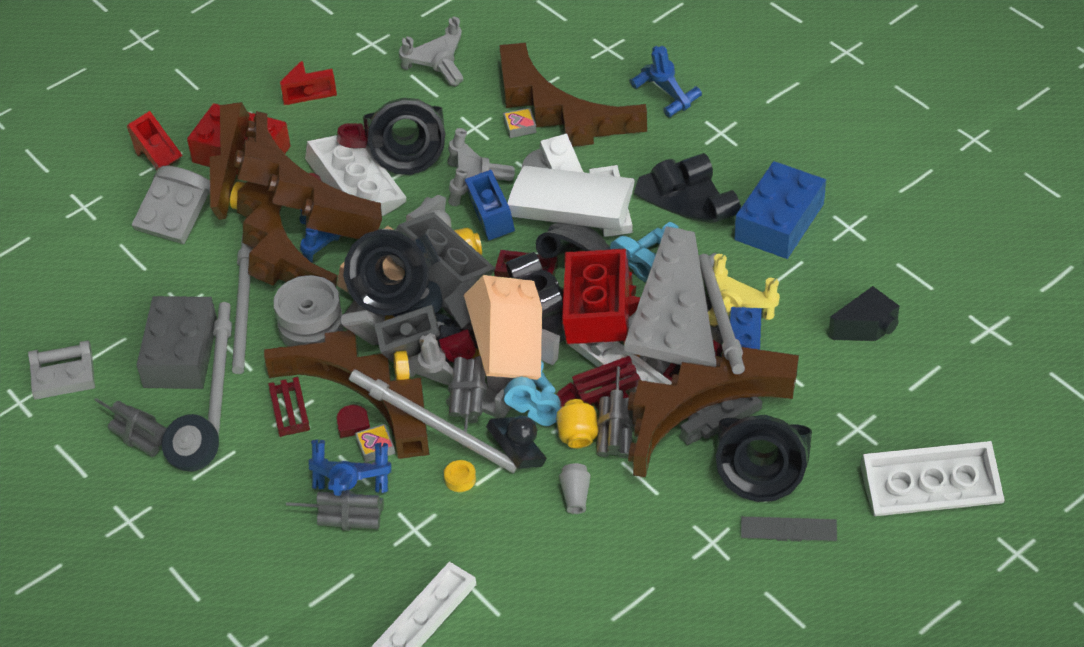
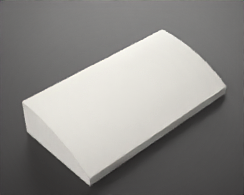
M337 135L307 141L305 159L324 183L348 194L380 202L382 216L406 202L407 197L386 169L381 167L373 158L368 145H366V148H347L337 142Z
M524 166L514 183L508 200V206L512 217L622 231L635 180L632 178Z
M991 441L863 454L860 466L864 485L874 516L1000 504L1005 501Z

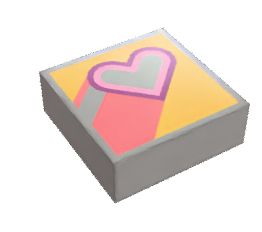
M530 108L503 113L510 138L537 133Z
M385 424L355 433L365 463L375 460L376 443H382L381 447L383 443H387L388 456L395 454V448Z

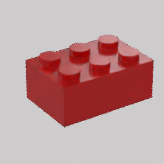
M212 104L187 138L193 163L210 167V157L221 155L219 104ZM248 112L250 115L249 121H253L255 114ZM267 117V129L272 139L286 154L291 147L287 123Z
M626 249L565 253L563 325L567 344L626 341L629 332V267Z

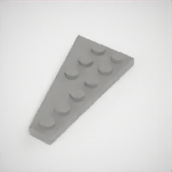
M666 226L629 329L624 352L680 365L682 362L716 367V357L695 232Z

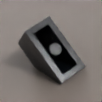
M872 286L830 316L828 337L832 340L877 341L885 334H891L898 326L900 306Z

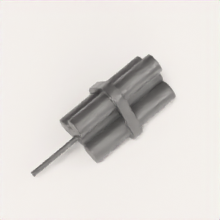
M481 356L468 360L462 357L455 358L452 382L448 385V391L451 393L449 415L465 418V432H467L468 423H476L478 416L482 415L483 398L487 392V384L485 383L486 373Z
M617 367L616 390L611 391V397L600 398L599 419H597L599 427L597 455L601 457H607L611 454L628 458L632 442V432L635 431L633 411H628L629 398H623V391L619 390L620 367Z
M95 398L96 402L115 413V419L111 420L108 424L110 431L123 438V442L130 447L135 446L151 457L156 456L159 446L162 445L166 427L156 422V418L153 415L140 409H135L130 405L127 406L121 401H116L111 408Z
M344 490L341 496H336L330 492H318L317 504L286 502V506L318 507L317 525L342 527V530L350 531L351 528L379 529L380 515L384 507V499L380 498V496L355 494L350 490Z

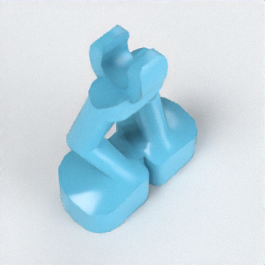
M668 222L662 229L656 228L638 241L627 236H620L611 242L610 248L626 249L628 266L633 269L640 280L646 282L656 256L648 248L656 243L660 244L666 226L679 228V226Z
M541 361V377L538 380L527 377L514 378L504 389V401L508 406L521 413L527 411L528 417L543 426H551L556 422V414L561 408V402L559 397L554 394V386L542 372L544 364ZM536 387H539L542 391L536 390Z

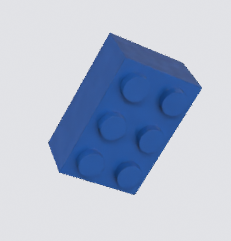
M773 161L736 215L735 240L788 259L824 205L826 179Z

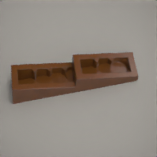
M242 102L220 105L221 155L210 157V208L219 220L226 219L230 196L238 167L233 166L237 150L242 151L245 131L250 117Z

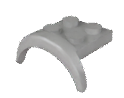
M162 166L158 168L132 223L133 228L137 231L185 244L208 194H210V180L179 167Z

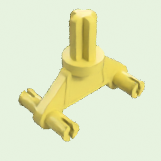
M716 254L714 256L713 270L728 316L731 315V307L763 308L762 317H766L767 320L773 319L775 307L778 306L780 295L777 292L779 281L777 279L774 281L775 278L766 279L765 291L756 290L728 277V270L725 268L727 257L723 256V254ZM712 307L708 311L710 325L715 327L718 323Z

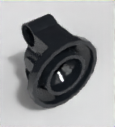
M399 98L385 103L376 112L363 116L367 145H369L373 158L381 167L395 174L412 175L425 171L438 160L444 149L446 133L442 107L431 106L415 98ZM402 119H410L416 123V129L410 136L400 137L392 129L394 124Z
M380 229L364 234L352 244L345 258L343 277L349 294L359 306L374 314L393 315L408 310L421 299L428 286L430 266L439 262L440 259L427 234L414 239L400 230ZM394 255L400 258L405 267L403 279L398 281L391 280L384 274L383 262L386 257Z
M535 252L506 262V269L510 278L535 282L542 306V329L559 335L560 342L566 340L563 325L564 288L559 286L555 276L542 269Z
M768 415L747 416L743 419L723 418L719 421L716 451L718 474L726 487L745 499L755 502L776 501L787 496L803 480L810 457L812 430L804 425H789L784 420ZM766 440L772 442L777 447L769 453H761L756 451L750 442Z

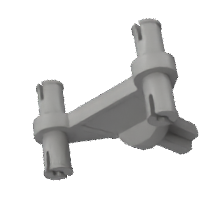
M452 17V19H449V26L445 29L444 36L416 48L413 47L414 40L411 37L403 38L402 46L399 49V58L402 60L401 67L408 70V66L411 68L412 63L433 67L436 72L442 73L449 85L458 86L463 81L462 74L454 64V52L458 47L462 32L459 27V18Z
M462 128L455 130L454 139L450 141L448 147L450 152L448 164L453 167L457 166L455 177L449 184V191L451 193L448 202L452 206H458L461 195L468 191L465 183L466 178L492 170L497 180L512 181L515 174L513 166L489 163V158L480 157L464 142L467 131Z
M429 333L427 336L422 335L419 340L421 352L419 355L408 358L409 377H414L415 374L449 385L452 382L453 368L446 362L445 354L439 348L435 335ZM450 396L446 400L448 405H450Z

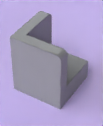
M487 376L488 389L483 398L482 412L495 418L505 417L511 407L504 401V389L514 378Z

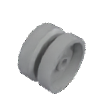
M309 275L294 278L282 285L273 298L279 335L287 346L325 342V333L344 330V326L341 325L342 309L339 292L332 282L323 277Z

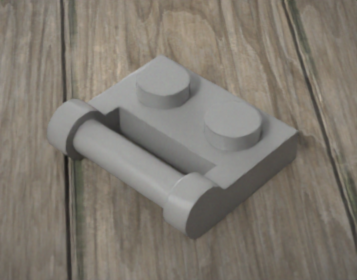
M89 340L81 341L80 345L44 352H39L38 350L28 352L31 389L34 400L95 388L93 356ZM82 357V360L67 363H61L42 367L41 365L55 361Z

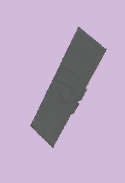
M741 516V538L776 539L777 541L791 539V541L799 542L802 540L837 541V519Z

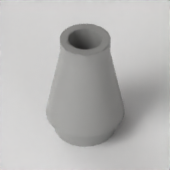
M573 463L565 465L562 468V473L559 475L567 512L571 514H581L586 511V500L591 475L583 464Z

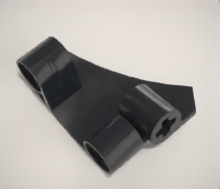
M705 153L677 163L674 159H668L656 164L652 168L651 173L638 178L633 193L661 209L689 219L708 223H715L736 216L741 209L738 196L733 190L720 194L711 180L713 176L712 164Z
M556 223L551 225L547 232L540 234L536 240V250L544 258H553L565 252H579L580 249L584 251L611 250L605 240L589 226Z

